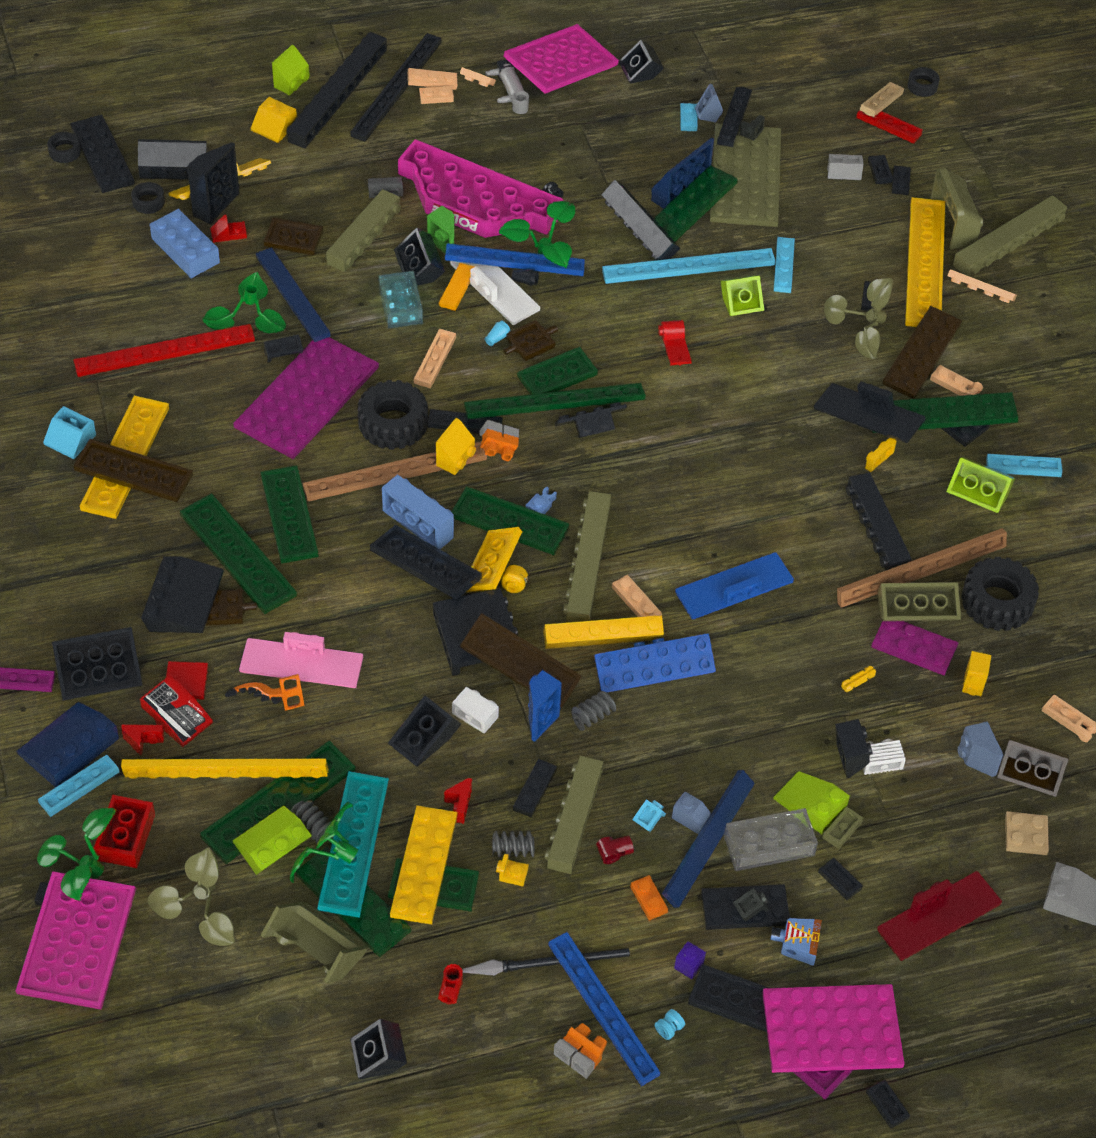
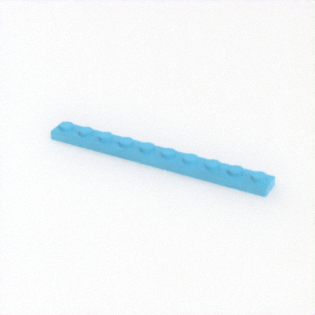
M772 248L602 266V273L605 284L772 266L775 265V258Z

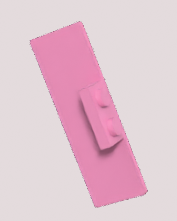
M285 632L284 643L252 638L247 639L239 668L241 673L277 678L299 674L300 681L349 688L357 687L363 662V654L325 649L324 637L304 635L297 632Z

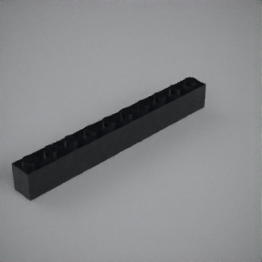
M372 32L363 37L361 43L354 48L350 56H347L345 62L338 67L335 74L330 76L329 81L321 87L319 93L305 106L303 112L296 117L292 125L288 126L286 134L288 135L289 143L306 149L387 51V38Z

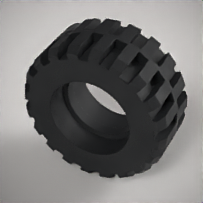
M386 380L384 383L382 381L376 383V386L372 385L361 395L358 402L360 432L371 444H377L379 448L383 449L385 447L389 448V450H394V448L403 449L407 445L415 444V441H419L422 435L425 434L428 426V404L426 397L422 392L420 393L417 387H412V384L408 382L405 384L401 380H397V382ZM389 410H398L407 414L399 419H386L379 416L381 413Z
M990 557L984 559L983 562H977L975 566L971 567L966 576L961 599L963 600L962 605L964 609H967L966 613L970 618L973 617V621L977 624L981 623L987 629L989 627L994 628L995 631H1000V629L1008 631L1012 627L1014 629L1021 627L1032 616L1039 595V586L1034 574H1030L1031 571L1026 566L1023 567L1019 561L1014 562L1011 561V558L1007 557L1006 559H1001V557L991 559ZM990 587L1003 588L1009 591L1015 599L999 600L989 595L985 589Z

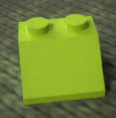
M291 45L272 62L274 88L288 95H291L309 79V65L294 45Z
M753 275L721 281L723 299L730 316L764 311L760 276Z

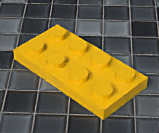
M519 527L488 531L471 566L482 573V579L467 592L496 589L522 534Z

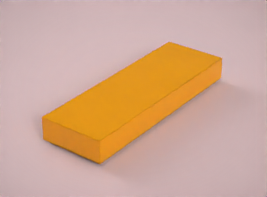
M459 263L439 301L440 307L456 311L470 284L471 269L474 266Z

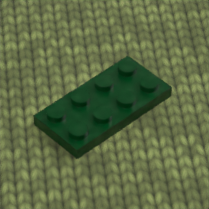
M581 347L517 372V377L530 395L558 392L598 375V370Z
M400 858L396 859L388 894L389 899H394L403 859ZM446 866L436 906L472 912L479 871Z

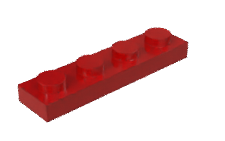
M860 110L857 112L856 118L913 144L922 135L923 129L883 111L875 117L868 116Z

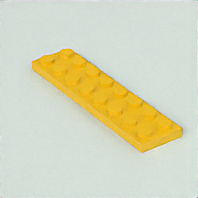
M134 396L110 445L147 456L169 410V403ZM94 477L80 504V510L116 519L131 488Z

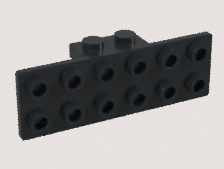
M862 381L857 386L858 392L831 383L814 405L815 410L904 443L910 441L925 421V416L895 406L892 392Z

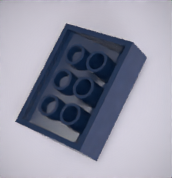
M712 137L668 171L653 186L651 190L652 202L664 209L711 165L714 144Z
M77 702L16 752L56 788L77 774L119 739L117 726L102 713Z

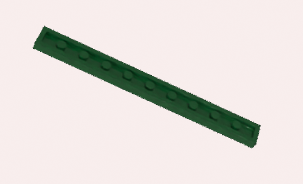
M635 383L464 402V409L468 419L639 401L645 400L646 394L642 384Z

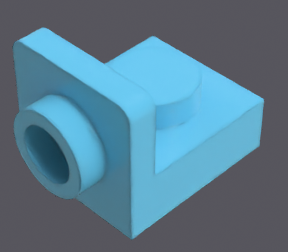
M646 799L632 820L651 832L661 816L664 817L666 813L662 811L664 807L655 800L651 803Z

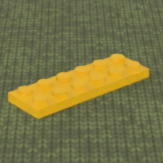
M416 806L390 911V918L432 925L457 820V812Z

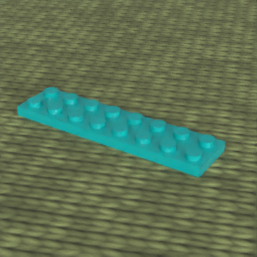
M348 771L340 809L347 802H350L353 807L348 808L339 821L338 831L349 841V844L359 850L350 864L341 858L336 860L333 857H329L318 903L319 911L360 918L389 778ZM337 835L333 837L335 841H341ZM332 844L330 853L336 854L333 851L335 845Z

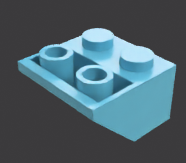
M63 406L52 418L43 443L75 459L84 449L89 439H93L96 436L94 421Z

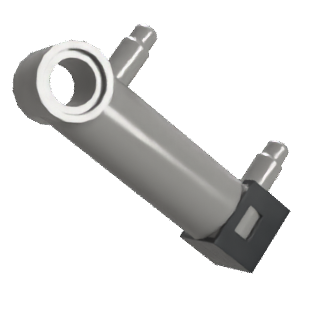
M507 59L497 61V69L486 71V76L497 75L508 93V96L498 98L497 102H512V110L515 113H526L529 109V95L522 87L516 73V67Z

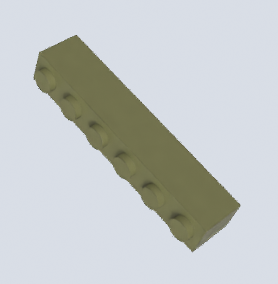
M382 189L326 252L327 265L343 272L351 267L357 257L362 255L364 249L371 245L373 239L391 222L395 214L400 212V197Z
M580 756L578 763L574 762L571 773L574 776L573 779L568 780L566 791L569 792L567 796H563L561 803L563 811L558 813L555 825H558L557 830L552 831L550 838L552 846L551 848L547 847L545 860H548V869L572 874L602 776L604 761Z

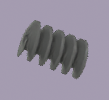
M600 691L597 695H593L591 699H586L585 702H581L578 706L572 708L573 721L580 731H584V724L587 727L591 726L590 720L593 723H597V717L602 720L604 719V714L609 716L610 709L612 712H615L616 704L606 692Z
M312 800L307 802L300 801L293 806L291 812L300 818L312 835L311 838L318 843L331 822H329L327 816L323 817L324 813L319 811L318 806H313L314 802Z
M494 831L492 836V856L497 852L498 857L501 858L502 853L505 852L510 857L513 851L515 857H518L519 852L522 851L523 857H526L528 851H530L531 856L534 857V837H532L530 831H527L525 837L522 831H519L517 837L514 831L510 832L509 837H507L505 831H502L500 837L497 831Z

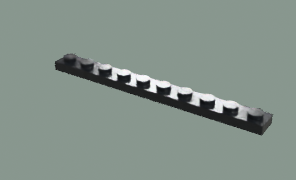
M429 33L423 37L351 130V137L366 142L409 86L408 68L422 69L441 44L440 37Z

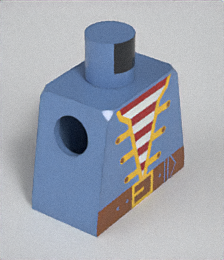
M787 919L785 930L772 928L770 940L783 942L781 954L809 965H814L822 920Z

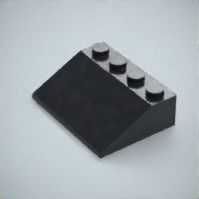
M233 142L197 156L187 166L193 217L208 224H211L240 194L235 143Z
M163 556L141 617L148 631L203 633L224 570L182 556Z
M132 627L52 642L63 701L143 686Z

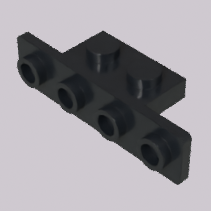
M618 402L611 404L610 408L604 409L602 406L594 408L593 412L590 413L580 411L573 417H569V415L558 417L559 420L554 424L557 427L575 422L579 438L612 431L615 429L611 413L623 411L627 408V405H621Z

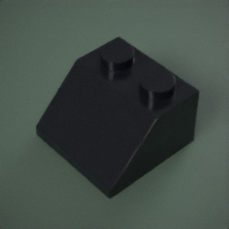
M640 40L618 61L631 84L651 80L664 69L654 48L643 40Z
M859 719L835 724L836 745L846 779L851 778L870 763V755L873 754L871 744L866 743L865 740L867 738L866 728L861 726Z
M379 1019L350 1039L358 1079L390 1074L407 1064L399 1023Z

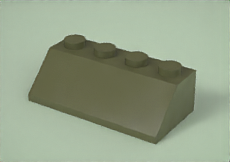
M958 582L881 583L877 591L878 606L883 621L961 620Z

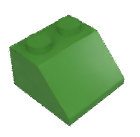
M440 206L427 216V233L432 236L435 246L445 254L447 243L454 244V214L451 210Z

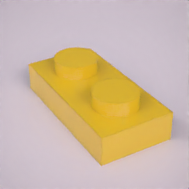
M890 437L887 441L881 442L874 452L871 451L867 455L865 469L872 472L895 451L897 441Z

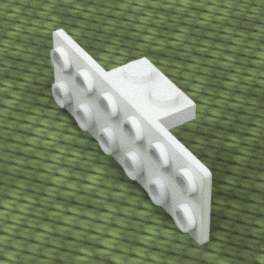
M450 261V264L455 269H457L459 263L474 266L471 269L470 284L512 325L540 311V306L498 266Z

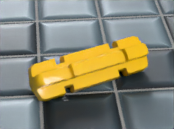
M872 666L864 668V670L851 676L850 679L844 680L841 685L842 689L845 692L851 691L853 687L856 688L866 682L867 678L871 679L874 677L876 670Z

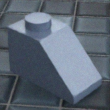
M709 84L697 103L695 110L700 120L717 122L718 118L722 115L723 108L713 85Z
M684 792L673 807L672 819L699 834L711 813L702 801Z

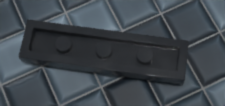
M430 409L428 428L445 430L455 418H458L471 433H480V429L487 420L500 424L503 423V417L494 416L468 419L466 413Z

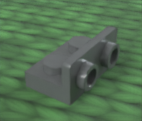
M402 177L368 179L369 198H375L382 189L397 196H403Z

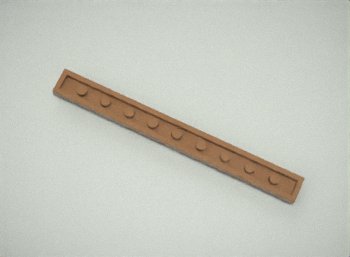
M481 442L475 443V454L473 457L468 458L466 464L487 460L485 450L480 448ZM436 452L305 482L302 483L307 502L386 484L397 474L403 479L444 469L436 466Z
M1001 528L837 588L838 605L842 608L877 595L881 583H910L1005 548L1007 532Z

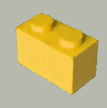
M975 651L971 652L962 692L982 696L989 673L991 655Z

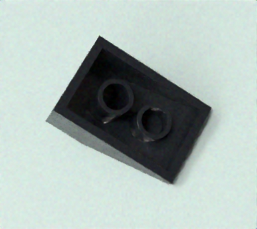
M424 696L388 744L418 767L451 739L461 726V723L434 701Z

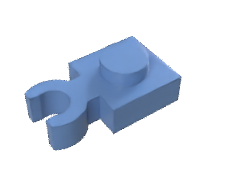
M545 487L542 495L540 496L536 493L526 504V508L545 514L552 507V502L556 500L557 492L548 495L549 488Z

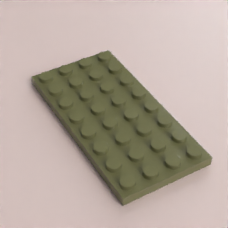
M715 123L713 166L736 177L738 183L710 209V222L778 227L781 128L764 127V130L754 141L741 136L739 129L734 147L717 145V139L723 124Z

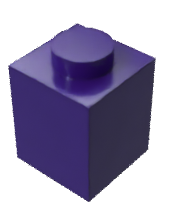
M687 941L676 956L674 969L693 979L701 969L702 964H704L706 952Z

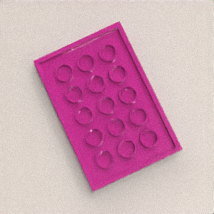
M578 24L504 52V57L545 94L615 67L619 61Z
M52 871L16 993L102 1010L136 888L135 886L90 878L83 890L81 900L78 901L68 897L61 889V881L65 874Z
M892 984L763 989L772 1073L904 1067Z

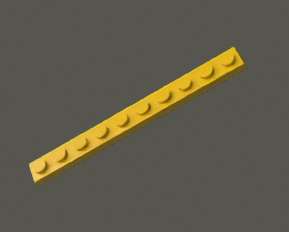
M122 759L121 763L124 776L132 779L138 777H149L152 779L158 777L174 779L178 777H328L326 759Z

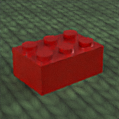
M112 795L108 808H114L117 811L105 830L97 837L94 850L99 856L98 861L137 868L155 818L153 802Z

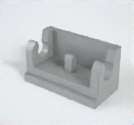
M829 154L827 166L828 179L861 180L863 171L862 155Z

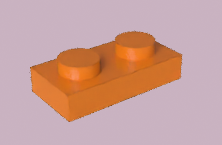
M650 875L631 882L630 887L648 920L668 913V908Z

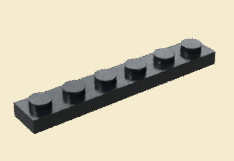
M736 87L717 139V145L734 147L741 122L752 95V89Z

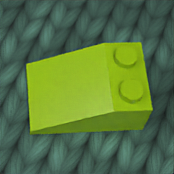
M798 771L773 799L820 834H823L847 807L850 795L833 783Z

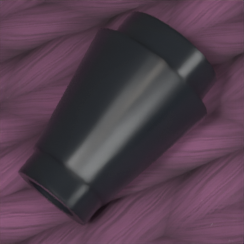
M535 269L513 270L512 280L530 286L537 285L539 272L535 271Z

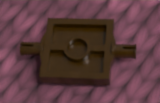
M535 320L507 333L506 339L511 345L503 348L504 354L508 355L515 351L527 361L555 348V341L550 335L558 332L557 326L553 325L546 329Z
M242 589L218 590L206 626L243 624L245 611L257 610L256 602L245 603Z

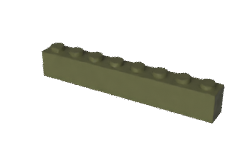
M1053 195L957 252L953 266L967 276L978 273L982 268L988 267L992 262L1001 259L1005 254L1014 251L1018 246L1026 244L1028 240L1037 237L1041 232L1046 229L1049 230L1054 224L1062 222L1066 216L1067 206Z
M589 491L588 499L584 498L583 509L585 513H581L580 524H583L582 528L579 527L577 535L580 543L576 542L574 554H577V558L573 557L572 569L575 570L574 573L570 572L569 584H572V586L567 588L566 599H569V602L564 604L563 615H566V623L590 621L610 511L611 494Z

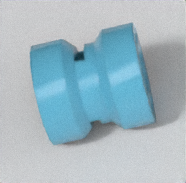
M670 1009L665 1014V1018L659 1019L654 1026L664 1039L670 1040L675 1035V1031L681 1030L685 1026V1021L677 1011Z

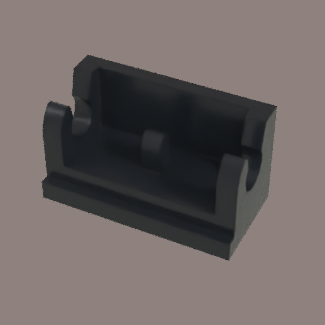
M294 335L265 341L264 353L267 356V363L271 362V358L303 353L300 336Z

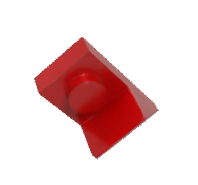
M226 214L210 228L213 243L247 238L245 222L228 223Z
M122 725L121 727L123 739L141 756L143 743H164L163 725Z
M467 778L444 792V802L454 804L453 812H457L456 823L464 824L472 792V778Z

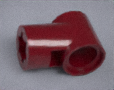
M629 835L617 839L604 837L596 843L604 864L615 863L621 856L634 853L633 843Z

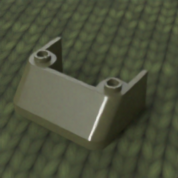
M946 168L937 169L930 199L945 201L955 222L949 247L950 250L966 248L978 240L980 229L983 226V218L979 216L967 189L966 181Z
M305 902L276 906L261 933V936L264 938L275 936L277 942L285 946L296 944L325 965L326 978L324 981L326 983L342 980L368 949V945L314 906Z

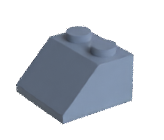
M988 721L965 727L960 745L958 746L960 758H963L967 766L991 777L996 776L1003 753Z

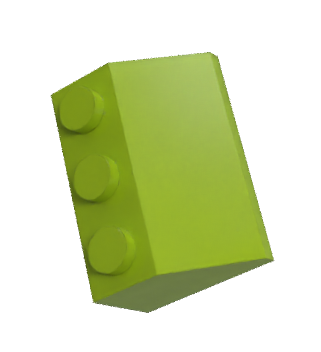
M961 457L946 492L999 513L1015 478L968 458Z
M282 806L234 839L233 843L254 873L258 875L308 840L312 835L300 818L285 806Z

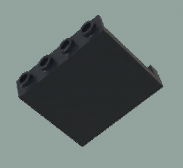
M501 588L461 596L457 600L452 598L433 602V616L452 676L460 674V667L483 663V661L460 647L481 613L518 636L517 627L512 624V612L507 609V597L502 594Z

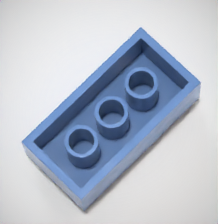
M179 209L150 223L152 239L190 278L220 263L218 247Z
M397 474L382 487L383 511L416 536L438 549L443 548L454 538V515L452 512L439 505L435 499L428 497L421 489L414 487L407 479H403Z

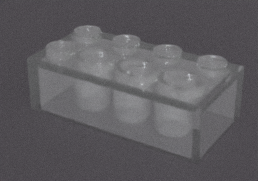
M806 808L726 823L724 833L735 871L815 856L818 845Z

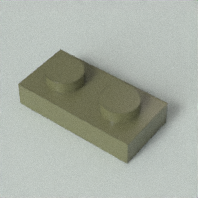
M846 807L824 832L822 838L840 849L861 825L864 818Z

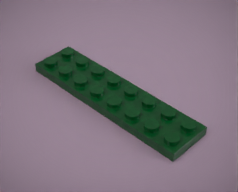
M1012 392L894 400L895 406L925 416V421L918 430L1018 423L1019 418Z
M212 493L180 510V516L253 602H256V605L264 615L297 596V591Z
M329 740L304 758L326 759L328 777L276 778L200 833V837L225 864H228L241 854L233 843L234 839L282 806L291 811L293 806L300 801L316 800L348 776V771H356L355 765Z

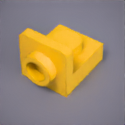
M504 854L503 860L498 861L496 870L499 873V881L524 886L529 865L508 860L509 854Z

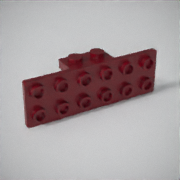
M975 871L954 884H951L946 879L943 882L938 881L925 892L920 891L916 893L910 909L879 925L877 931L899 960L903 961L1000 906L1002 900L981 874Z

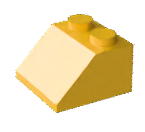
M268 97L259 106L251 126V131L279 143L287 135L288 126L292 125L295 121L297 111L291 106Z
M458 418L454 419L436 442V466L454 475L464 468L468 458L473 457L476 451L475 438Z

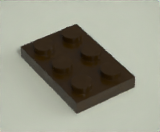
M273 218L263 241L264 247L314 255L323 233V226Z

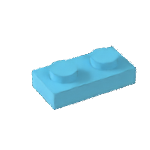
M680 104L681 131H697V113L695 110L697 104Z

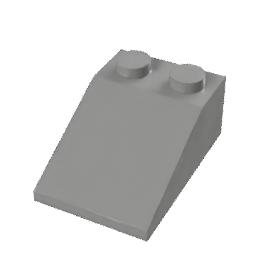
M1056 862L1043 909L1096 926V880L1077 868Z

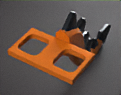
M299 674L280 678V688L272 689L266 684L253 682L239 685L225 693V697L237 695V692L245 693L248 690V693H254L255 697L262 696V702L272 700L273 704H278L283 700L285 711L304 706ZM296 679V687L284 689V681ZM298 695L300 703L288 706L287 698Z

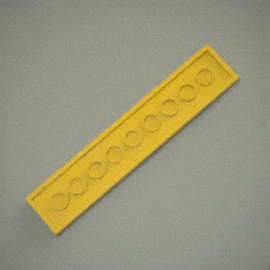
M911 198L905 326L917 327L930 306L942 311L945 201Z

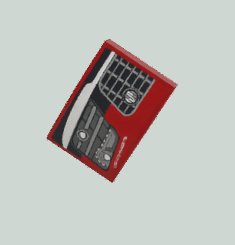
M171 675L140 698L141 708L155 719L157 725H163V730L182 747L213 723V720L202 706Z

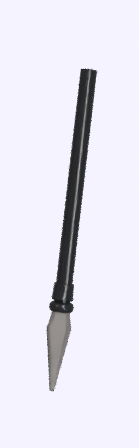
M629 948L581 954L586 961L629 957L630 951ZM556 956L508 960V962L507 960H490L462 969L463 973L496 975L500 972L506 973L508 970L514 971L523 968L558 965L560 962Z

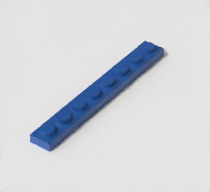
M448 243L445 260L523 270L535 269V271L575 276L584 275L585 259L570 258L568 266L565 268L551 262L543 254Z
M568 932L549 941L548 946L639 1084L643 1086L659 1077L661 1072Z

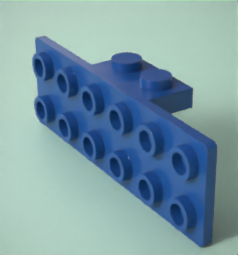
M775 552L679 587L675 590V593L691 619H696L793 583L794 578Z
M709 634L665 642L664 638L652 640L653 644L645 645L644 641L634 643L632 648L595 654L601 691L607 693L716 672Z

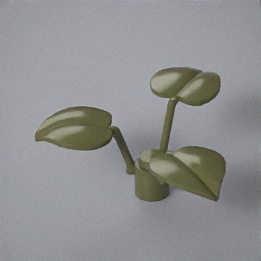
M892 278L876 279L869 284L867 298L872 302L871 306L874 309H870L867 313L846 309L848 301L841 295L829 297L824 304L826 319L832 324H840L845 318V312L866 316V319L872 323L865 326L864 331L858 332L855 339L857 350L863 356L870 359H877L880 333L873 326H878V324H883L886 321V312L881 309L889 301L893 285Z
M208 847L192 855L185 863L187 877L191 881L198 882L194 889L179 897L176 887L162 885L149 895L147 902L149 907L159 916L173 919L182 912L183 907L180 901L193 894L198 899H206L204 912L206 920L199 924L200 933L211 944L227 946L235 942L234 926L231 919L222 912H213L210 916L208 914L212 899L210 894L215 890V883L219 877L216 858L211 848Z

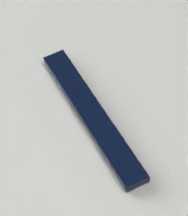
M269 248L257 252L256 258L312 340L317 342L331 337L330 331L274 250Z
M744 770L737 771L662 892V895L674 908L680 907L755 783Z

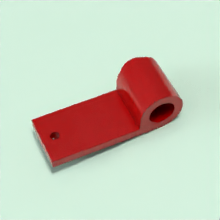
M662 321L661 325H658V334L662 336L670 366L691 364L692 360L685 341L684 321Z

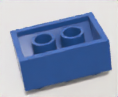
M544 670L538 675H534L529 682L528 717L531 739L534 742L560 716L562 682Z

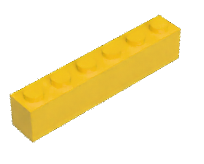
M662 615L545 624L543 630L545 649L652 641L660 639L664 635Z

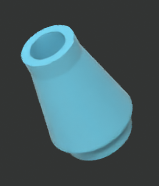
M504 321L496 322L485 338V342L489 346H493L506 337V334L511 331L510 327Z

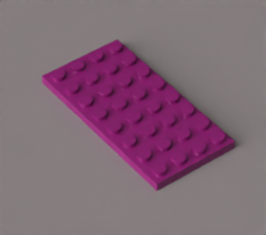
M330 337L317 342L312 340L303 350V353L299 354L233 423L234 428L294 459L379 368V363Z

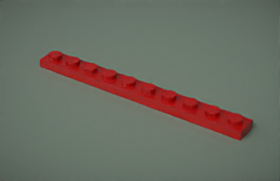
M251 324L73 360L77 377L254 342L255 337Z

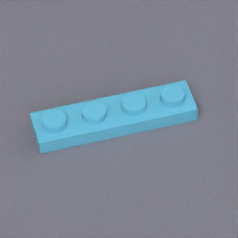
M777 238L774 277L775 292L791 293L794 238Z
M987 454V467L1004 474L1061 477L1062 475L1061 458Z
M105 755L40 797L38 802L48 815L52 817L119 773V768L108 755Z

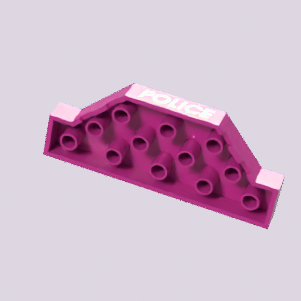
M416 139L398 159V174L413 180L426 214L429 215L440 206H444L453 212L455 226L484 238L501 235L499 234L500 228L506 222L513 219H523L530 223V229L547 235L554 219L548 216L547 207L553 202L563 201L560 197Z

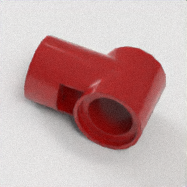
M447 965L443 971V980L438 999L443 1003L455 1004L457 1002L459 991L463 984V971L459 965ZM451 975H456L458 978L452 980L448 977Z

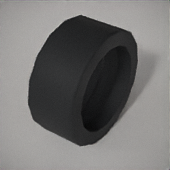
M915 68L910 72L907 84L908 89L911 93L921 97L934 95L937 92L940 81L939 74L931 68ZM924 79L928 80L932 84L924 85L916 82L915 80Z
M59 132L48 139L49 155L54 161L68 163L80 156V141L75 134ZM63 144H70L73 146L72 148L64 151L55 149L56 147Z
M144 182L136 185L132 190L133 207L138 212L152 214L164 207V191L160 185L153 182ZM150 194L157 196V198L152 201L139 200V198L144 195Z

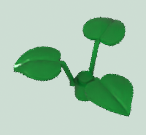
M565 201L551 203L547 207V214L554 219L549 237L541 238L539 242H537L533 231L529 230L530 223L523 219L510 220L500 228L499 234L516 242L525 241L530 234L535 247H538V254H543L551 262L567 268L572 255L571 246L561 241L553 244L551 239L556 221L558 220L562 223L571 221L575 216V206Z
M258 272L251 274L239 284L238 293L241 298L232 314H230L228 309L217 306L207 311L202 318L203 322L214 330L232 328L235 323L232 318L236 315L243 302L248 305L255 303L259 315L255 319V325L260 331L276 333L284 331L286 328L285 321L278 312L271 309H266L263 313L260 311L259 300L266 297L268 288Z
M350 802L343 805L333 821L328 825L324 835L319 839L316 849L307 846L298 856L290 873V881L294 883V873L302 864L304 858L310 853L333 857L336 860L341 858L349 864L354 859L359 849L349 844V841L338 831L339 821L348 808L353 807ZM337 835L341 841L337 842L331 837ZM328 840L335 845L333 851L336 854L317 849Z
M114 808L94 810L83 823L82 830L86 833L84 838L92 856L85 855L79 860L67 851L62 850L67 840L61 835L48 838L42 844L37 854V862L42 867L53 865L59 859L60 854H64L80 865L76 866L75 870L68 871L61 881L62 891L74 900H81L83 890L88 884L90 877L96 879L104 871V865L98 861L99 856L96 854L90 839L97 838L105 830L117 811Z

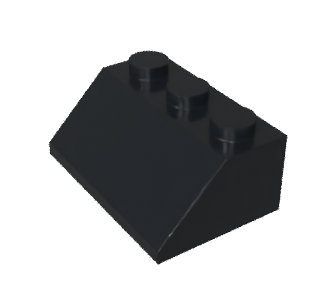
M419 228L411 232L394 249L408 287L433 283L445 272L432 236Z

